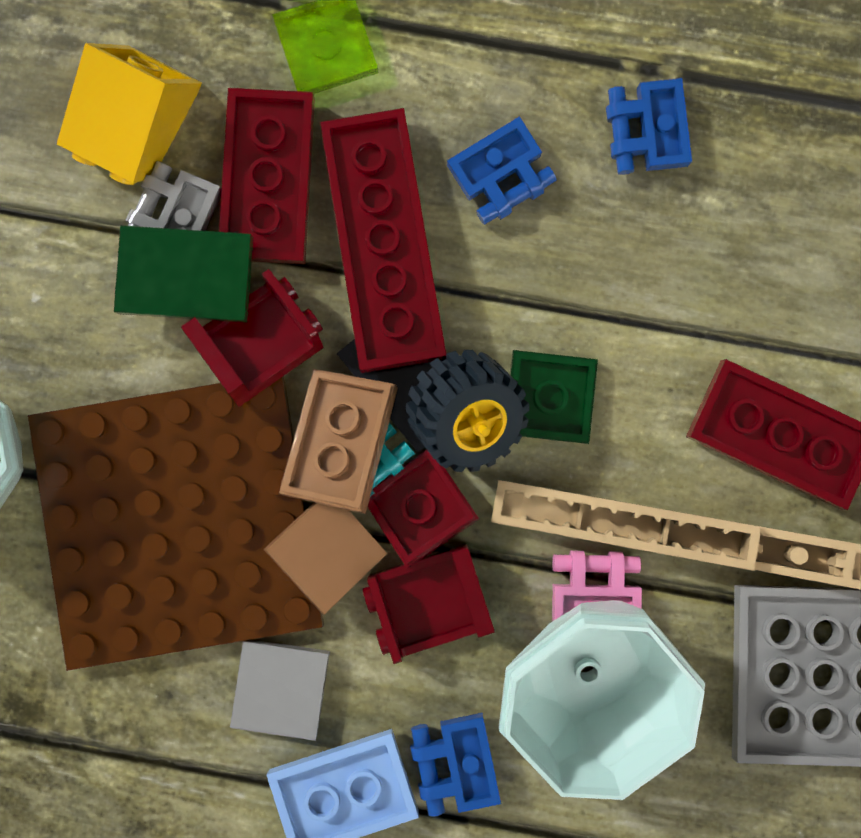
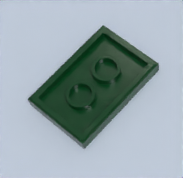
M120 225L114 313L193 319L196 317L198 320L247 323L254 237L251 234Z

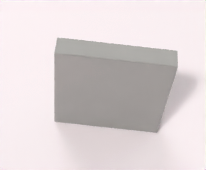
M252 639L243 641L230 728L316 741L330 651Z

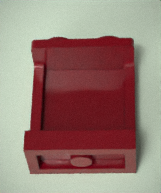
M270 269L262 273L265 284L249 295L247 323L211 320L202 327L196 317L181 326L184 333L238 407L324 348L318 334L323 328L318 319L309 308L303 312L294 302L299 297L292 285L285 277L277 280Z
M467 544L426 556L410 568L402 564L370 574L367 579L369 586L363 588L367 608L370 613L377 611L382 628L376 629L381 652L383 655L390 653L393 664L402 662L405 656L477 633L478 638L495 633Z

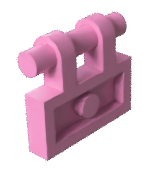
M570 551L569 555H553V572H569L570 584H553L552 622L581 603L618 600L642 609V588L624 585L625 573H640L641 559L639 556H624L622 551H609L607 556L585 555L584 551ZM585 573H608V585H585Z

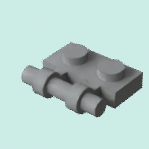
M156 161L151 175L146 174L141 184L144 190L135 210L130 209L125 221L129 223L128 226L206 231L221 198L222 189L216 184L183 170H180L174 185L167 183L172 168ZM160 197L166 198L167 201L159 219L152 218Z

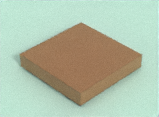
M313 503L263 549L324 615L387 554L349 510L319 503Z

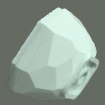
M618 600L581 603L549 623L506 667L499 732L561 797L624 800L695 748L705 693V682L643 609ZM593 666L592 670L581 672L584 667Z

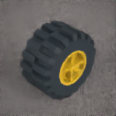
M464 350L460 356L456 351L447 353L446 360L442 362L438 358L430 363L432 368L427 373L422 370L416 377L420 381L418 386H411L408 395L413 401L406 403V412L410 416L408 419L410 427L433 459H436L444 468L450 466L455 472H463L466 467L470 472L480 470L481 465L486 464L487 467L496 464V459L501 455L505 458L511 452L510 446L513 443L518 444L522 438V435L519 433L520 430L527 427L528 418L524 414L529 411V403L524 399L526 393L523 388L499 363L483 352L477 355L473 350Z

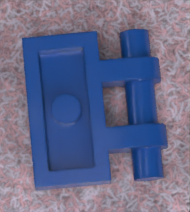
M682 78L640 82L636 89L638 100L626 101L625 87L617 86L608 90L610 105L606 107L607 121L612 123L614 142L610 144L611 157L616 160L619 175L634 172L633 156L644 155L646 171L688 167L692 163ZM640 118L642 137H630L629 119Z
M520 116L447 160V167L469 201L481 193H484L489 203L476 210L477 216L484 225L497 217L501 220L512 213L511 208L528 198L531 200L536 199L544 194V188L556 181V176L549 166L538 173H535L530 163L540 158L542 151ZM516 173L521 183L503 194L497 184Z
M483 713L440 721L443 739H430L427 724H419L411 728L414 742L410 746L412 759L418 762L422 781L418 784L420 798L426 801L429 816L443 814L445 812L443 798L455 796L458 813L501 804ZM447 756L451 777L438 778L435 759Z

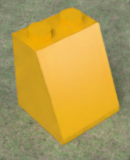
M85 43L57 145L71 151V157L80 163L89 166L98 165L110 171L109 176L117 182L126 185H134L137 182H141L146 174L151 175L156 161L162 162L200 90L202 82L129 45Z

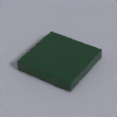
M519 350L512 351L510 375L523 388L526 393L524 399L529 403V411L524 414L528 418L527 427L519 432L522 437L589 444L598 359Z

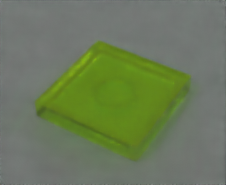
M316 0L272 14L297 91L313 92V94L379 73L356 0Z

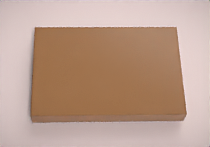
M313 369L279 493L287 497L366 514L398 390L396 385Z

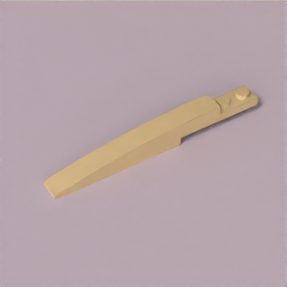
M498 480L491 519L492 523L861 590V544Z

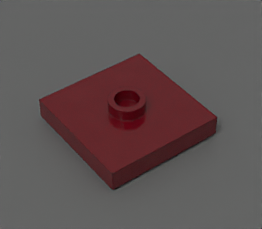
M425 450L406 463L404 469L396 476L391 474L372 489L374 494L370 496L367 506L407 568H410L480 520L446 468L441 466L436 459H433L428 450Z

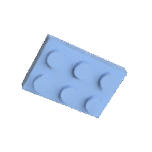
M392 729L269 769L267 773L268 782L286 838H360L419 818V810Z

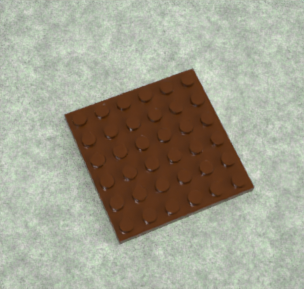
M284 376L240 407L234 402L222 384L217 383L28 415L66 671L322 628L324 626L323 614L263 550L306 511L304 500L283 496L279 493L294 440Z

